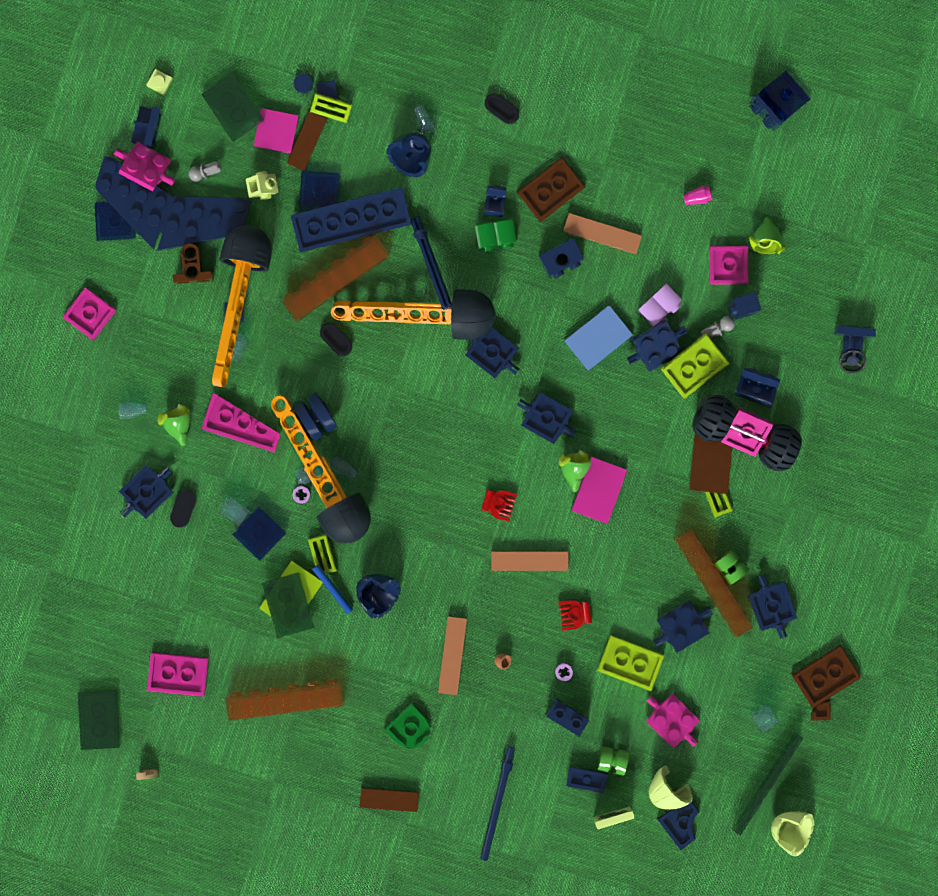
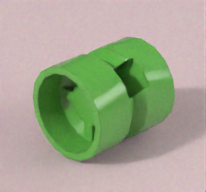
M734 549L729 550L713 563L719 572H724L723 577L729 585L738 581L749 571L744 562L738 561L739 556ZM734 565L736 568L731 572L729 568Z
M603 745L597 770L605 772L612 770L613 774L624 776L628 764L629 751L621 749L614 751V748Z

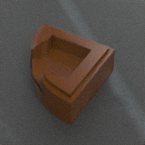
M830 700L820 703L813 709L811 721L831 720Z

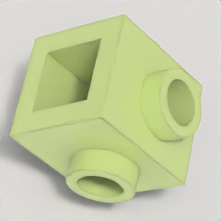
M262 171L246 179L249 198L260 197V200H267L272 198L271 195L279 193L275 174H267V171Z

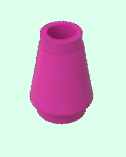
M702 185L683 194L686 205L705 204L713 200L709 185Z

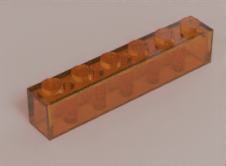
M377 236L367 237L362 241V246L350 249L346 253L348 256L342 260L341 258L336 259L331 263V268L328 270L322 269L315 275L316 278L311 282L307 280L299 286L300 290L295 293L291 291L284 296L285 300L282 303L296 322L390 257V254Z
M692 529L674 538L673 540L732 635L738 638L753 627Z
M337 679L325 680L326 684H318V681L307 682V686L299 687V684L287 685L288 689H280V686L269 687L268 691L261 692V689L249 690V694H242L241 691L231 692L230 696L226 697L228 721L344 706L342 682H337Z

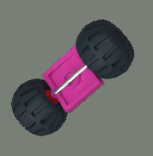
M722 395L706 396L698 406L693 419V431L704 441H721L756 457L759 451L761 462L767 468L774 471L789 469L796 461L801 449V435L792 426L786 424L773 425V422L739 407L735 412L732 402Z

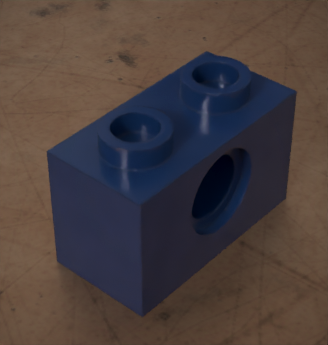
M574 238L539 255V259L548 277L553 276L554 279L565 274L564 270L568 268L573 270L581 266V261L584 259ZM559 255L566 256L567 263L564 265L559 264L557 257Z
M756 292L731 300L729 302L730 306H728L729 314L735 320L756 314L762 310Z
M556 698L546 713V717L579 737L589 722V718Z

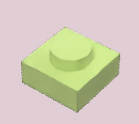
M155 69L146 86L165 95L173 78Z

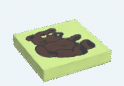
M629 806L593 817L597 829L634 819V814Z

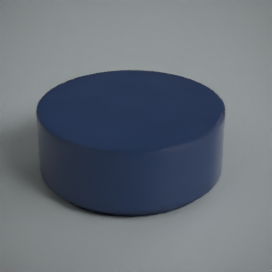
M300 74L294 79V88L300 94H307L313 88V81L310 76Z

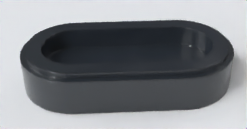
M493 93L486 97L485 108L488 112L505 124L511 125L517 122L519 118L517 107L499 94Z
M326 323L321 327V338L337 355L347 356L351 353V341L335 324Z
M185 490L178 494L170 515V521L175 527L182 528L188 525L196 504V496L193 492Z

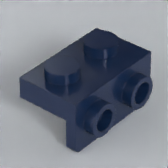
M744 368L739 377L735 395L771 407L777 387L780 384V379L770 374L758 372L752 368Z

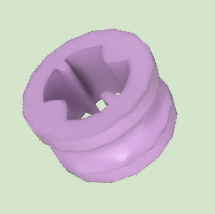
M303 486L297 487L293 491V499L297 503H306L310 499V491ZM303 489L304 493H307V497H304L302 501L300 497H296V493H299L298 490Z
M562 663L556 667L555 674L559 680L567 681L572 677L573 671L571 666ZM567 667L569 669L567 670L569 672L568 676H559L561 674L558 673L560 668L564 669Z

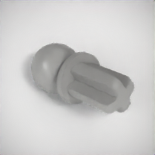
M218 161L209 164L203 163L200 167L194 166L190 168L188 175L192 181H200L203 177L207 179L210 175L221 172L222 166Z
M725 316L719 324L715 321L713 325L703 329L701 334L704 335L706 333L710 339L719 334L721 336V331L733 330L735 321L732 317Z

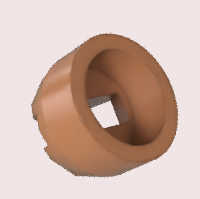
M505 653L498 654L494 659L495 665L500 669L506 670L511 664V657Z

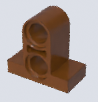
M190 243L183 246L181 252L183 274H174L173 282L175 284L214 281L211 271L202 272L199 248ZM191 248L195 249V256L188 258L186 255L187 251ZM192 267L198 270L197 275L194 277L188 275V271Z

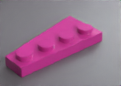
M213 393L202 430L275 453L281 434Z

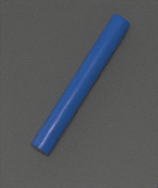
M318 564L312 569L345 612L347 614L350 613L353 608L322 568Z

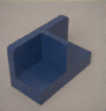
M140 106L137 120L133 123L135 125L131 140L133 144L139 142L154 149L163 113L160 108L153 107L151 109Z

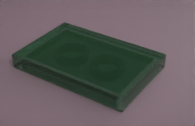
M233 73L201 94L233 142L264 121Z
M299 572L262 583L277 638L315 628Z
M117 690L78 692L81 750L120 748Z

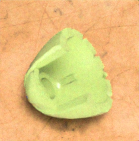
M663 766L660 768L649 787L651 802L658 808L669 810L690 804L693 800V795L689 785L685 784L675 792L672 791L670 786L666 784L667 781L665 779V776L670 773L668 767Z
M799 811L780 814L774 818L771 824L773 838L787 853L792 856H799L804 851V848L807 847L810 841L809 838H811L810 835L813 833V815Z

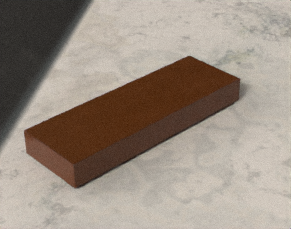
M309 111L287 161L288 165L305 172L327 122V118Z
M361 788L360 808L417 812L419 792Z

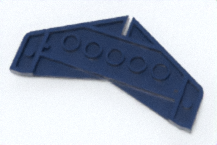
M104 156L95 184L97 192L153 250L159 233L162 236L157 251L182 247L189 243L197 244L223 239L233 229L245 225L252 203L249 200L243 198L176 197L169 195L157 186L154 191H151L119 174L123 164L114 158Z

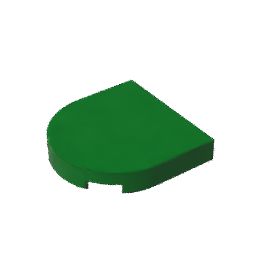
M411 702L384 730L401 747L414 749L422 746L427 741L430 734V724L425 715Z

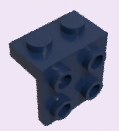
M765 87L759 94H755L749 101L751 104L750 109L756 115L759 114L763 118V124L768 129L772 128L773 131L792 116L768 87Z

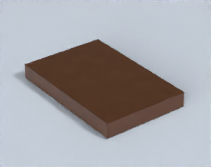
M561 157L520 189L517 194L541 223L581 192L585 186Z
M696 433L694 434L689 483L690 491L728 494L732 455L731 446L721 441H704Z
M838 645L791 675L811 708L816 707L861 678L841 645Z

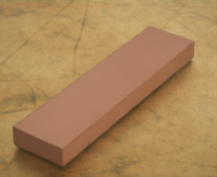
M571 213L568 215L563 231L635 255L642 237L641 235Z
M491 552V571H568V552Z
M448 616L438 693L457 695L466 618Z

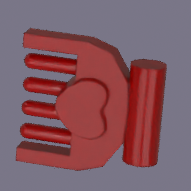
M487 490L481 510L485 512L490 510L493 517L510 522V519L501 517L499 514L511 517V514L501 510L512 512L513 510L507 508L506 505L514 507V504L505 502V500L512 502L516 500L505 496V494L517 497V494L507 491H497L494 494V491Z
M574 600L558 602V605L571 604L570 606L559 607V610L570 609V611L560 612V615H568V617H561V621L572 620L570 622H563L561 625H574L563 627L562 631L577 629L582 626L583 622L584 624L592 623L589 602H582V606L578 601Z

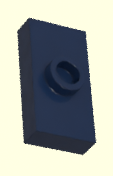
M569 766L566 786L604 793L608 774Z

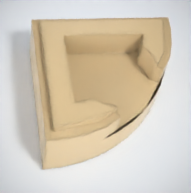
M157 769L139 770L136 773L137 780L159 776Z

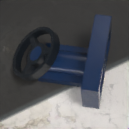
M836 326L834 335L844 336L843 351L839 358L840 367L847 373H857L866 365V356L862 352L863 338L876 337V329ZM862 356L864 357L863 364L859 362V360H862ZM844 365H857L859 368L851 370L845 368Z

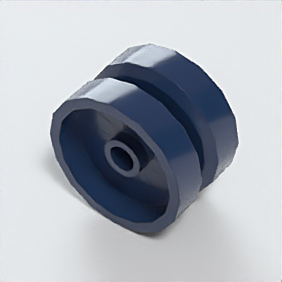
M314 392L308 396V402L312 407L310 410L303 401L296 403L293 407L312 439L317 441L323 437L320 424L328 432L335 430L338 426L332 418L333 415L326 403L321 400L317 392Z

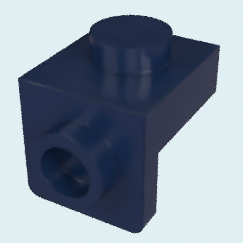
M497 185L487 186L484 215L503 217L506 197L505 187Z

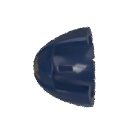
M409 133L389 144L387 148V154L389 155L387 157L399 172H403L406 176L417 178L424 175L427 171L431 158V144L425 135Z
M382 574L363 576L356 585L357 598L360 605L368 616L375 619L383 617L384 614H387L392 609L401 592L400 583L396 579Z

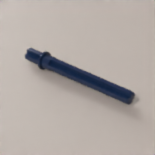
M416 216L411 219L414 230L413 236L419 243L442 309H450L452 303L429 243L428 230L424 229L421 218Z

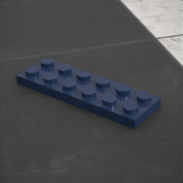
M402 187L291 215L300 252L411 225Z

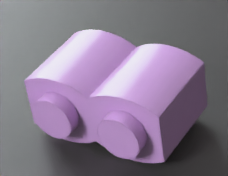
M666 283L638 311L654 326L663 320H667L665 316L670 311L674 314L681 307L679 303L682 299Z

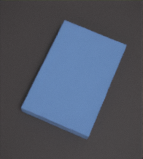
M608 306L564 342L587 371H589L633 336V334L613 309Z

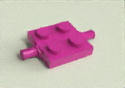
M139 142L128 153L119 148L114 153L115 156L124 160L119 174L151 191H154L157 184L161 181L173 186L176 180L166 174V169L171 159Z
M671 694L661 703L653 695L646 700L654 710L645 722L672 748H675L680 741L685 739L692 747L699 742L691 732L700 720L674 694Z

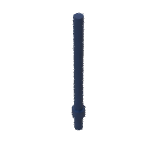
M507 747L505 760L501 764L500 769H502L480 857L481 860L488 861L509 771H512L513 767L512 759L515 751L513 747Z

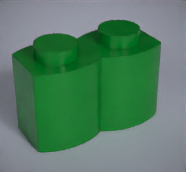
M513 220L475 226L478 247L484 253L495 251V247L501 246L502 249L513 248V244H517Z

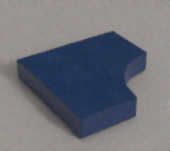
M691 802L684 807L666 811L657 820L678 848L682 850L696 839L692 824L700 811Z

